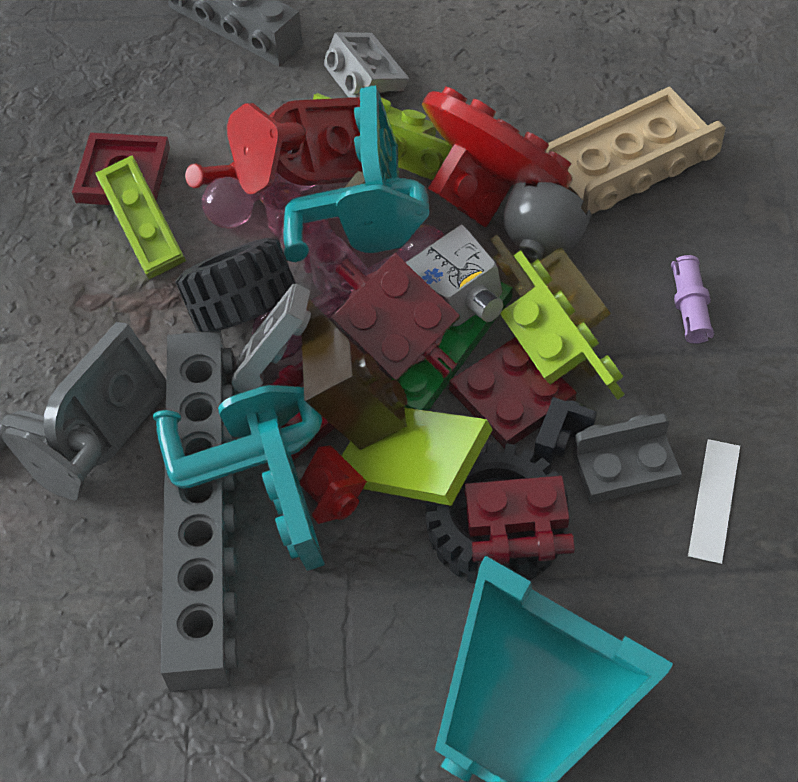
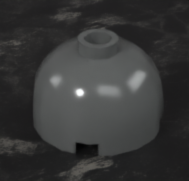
M526 182L515 184L505 207L504 227L512 242L519 247L518 250L527 258L541 260L542 258L563 256L577 247L586 232L592 216L590 209L586 214L581 209L583 200L565 187L552 182H538L537 187L525 186Z

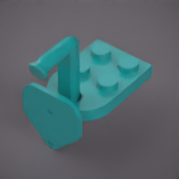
M376 85L360 88V107L354 108L355 121L360 132V136L354 138L355 150L358 160L362 162L365 184L297 197L286 205L283 237L284 255L289 262H300L309 253L308 245L303 242V223L339 217L349 243L354 249L364 253H377L397 249L405 245L430 214L429 195L425 186L415 180L399 178L398 145Z
M266 385L224 400L218 407L220 418L231 436L243 438L188 456L184 454L178 431V423L182 419L181 415L170 410L157 411L153 414L166 471L172 484L183 489L191 488L268 462L270 470L263 472L262 477L268 496L274 502L278 515L283 514V516L277 517L275 520L284 547L287 546L291 559L300 557L307 571L325 565L291 454L299 452L319 432L322 423V416L305 402L304 387ZM300 412L302 422L281 428L282 425L286 424Z

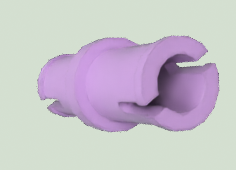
M684 255L676 258L677 262L673 261L671 264L677 293L674 297L675 306L682 314L686 341L694 344L708 341V337L712 338L714 336L707 307L711 299L708 289L703 287L699 259L696 256Z

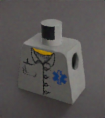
M462 224L406 262L460 315V319L453 326L461 325L475 314L485 322H490L501 313L503 301L499 298L502 288L498 268L493 259Z

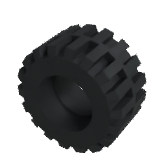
M272 238L252 241L215 255L185 270L175 281L195 329L198 332H215L259 317L273 310L292 284H296L279 240Z

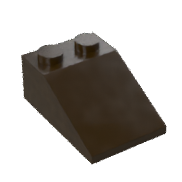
M308 299L306 310L311 312V316L305 330L301 334L305 402L360 450L407 427L405 415L407 396L400 383L396 380H391L378 367L372 356L366 354Z

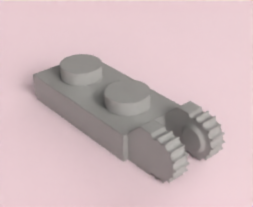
M297 283L292 284L252 335L242 352L239 353L236 363L238 364V369L234 373L231 382L232 387L238 393L261 387L265 377L263 374L264 369L270 362L277 364L282 358L291 336L299 337L305 330L311 316V312L306 310L310 290Z

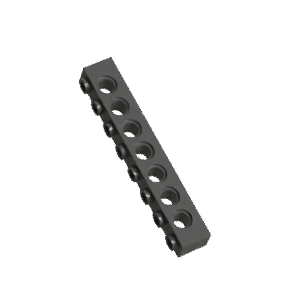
M221 330L167 335L166 410L175 411L181 415L182 419L178 423V431L185 456L236 440L234 436L229 434L218 411L219 405L224 400L234 396L232 384L227 385V374H234L235 372L232 347L225 348ZM207 418V419L204 420V421L195 422V421H197L198 419ZM165 467L161 675L170 692L230 687V669L238 668L239 665L236 637L230 638V622L238 620L237 595L235 591L229 592V576H237L235 547H229V533L237 531L236 509L234 504H228V491H236V473L183 489L171 483ZM200 497H210L203 503H193ZM199 539H211L203 546H192ZM199 582H212L211 585L203 591H191L192 588ZM199 627H212L210 633L202 638L190 637Z

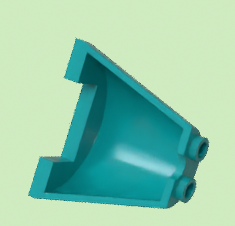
M485 556L480 564L435 751L445 756L441 767L465 782H469L473 774L486 782H557L668 674L673 663L626 636L622 641L532 590L531 581Z

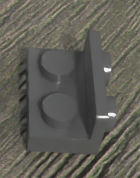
M647 414L638 415L627 422L609 426L597 424L576 434L573 458L589 504L680 483L682 473L666 436L669 426L666 414L654 416Z

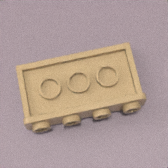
M669 86L549 142L546 153L553 151L571 162L568 171L572 175L573 181L568 190L583 200L581 209L585 214L589 209L593 214L599 210L611 208L618 201L632 194L642 193L651 185L665 178L675 177L686 168L698 162L712 159L721 150L725 126L720 121L707 125Z

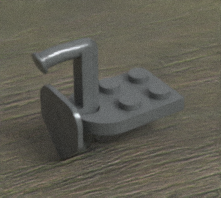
M116 322L55 389L48 401L44 416L27 411H17L13 414H8L0 421V452L7 445L31 476L41 486L55 495L76 501L82 494L85 477L95 466L110 460L166 396L165 377L130 325Z

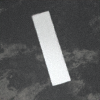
M709 439L707 441L688 557L722 564L739 457V445Z

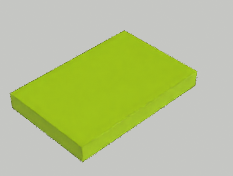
M405 408L407 427L361 450L350 441L342 454V457L367 481L363 488L365 490L452 506L491 434L492 428L487 419Z

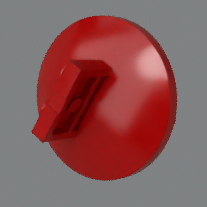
M445 86L442 93L432 91L425 97L422 102L423 109L436 130L452 147L428 189L449 204L457 207V210L474 222L486 228L510 187L517 183L526 182L525 186L537 187L538 182H552L566 189L571 185L573 179L568 171L571 162L553 151L546 153L549 144L535 134L526 132L523 137L519 134L520 131L511 124L499 118L497 120L494 119L496 111L485 103L473 99L471 104L468 105L466 104L468 100L466 97L448 86Z

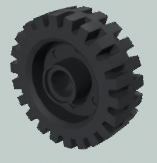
M486 443V451L480 452L452 506L426 502L427 532L433 550L436 549L438 559L443 565L449 563L450 571L456 576L460 577L464 572L467 574V582L476 584L481 562L473 561L472 542L489 541L490 535L470 536L465 484L559 476L557 471L550 473V463L544 458L535 462V452L526 448L521 455L516 454V445L506 443L504 452L497 450V443ZM564 487V489H565V495H566V501H567V507H568V513H569L568 494H567L566 488ZM567 528L551 529L553 535L566 534ZM534 531L506 533L508 539L535 537ZM538 557L510 559V564L503 566L530 581L536 578L538 569L542 572L547 570L551 566L552 560L539 561Z

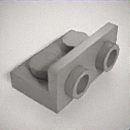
M334 33L325 55L324 66L349 98L360 97V88L374 85L377 86L379 93L404 91L409 77L373 33Z

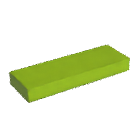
M133 155L95 173L149 280L186 262Z

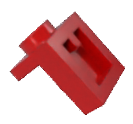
M331 445L318 447L300 479V485L318 503L311 516L318 524L336 519L343 520L351 515L359 504L358 496L367 483Z

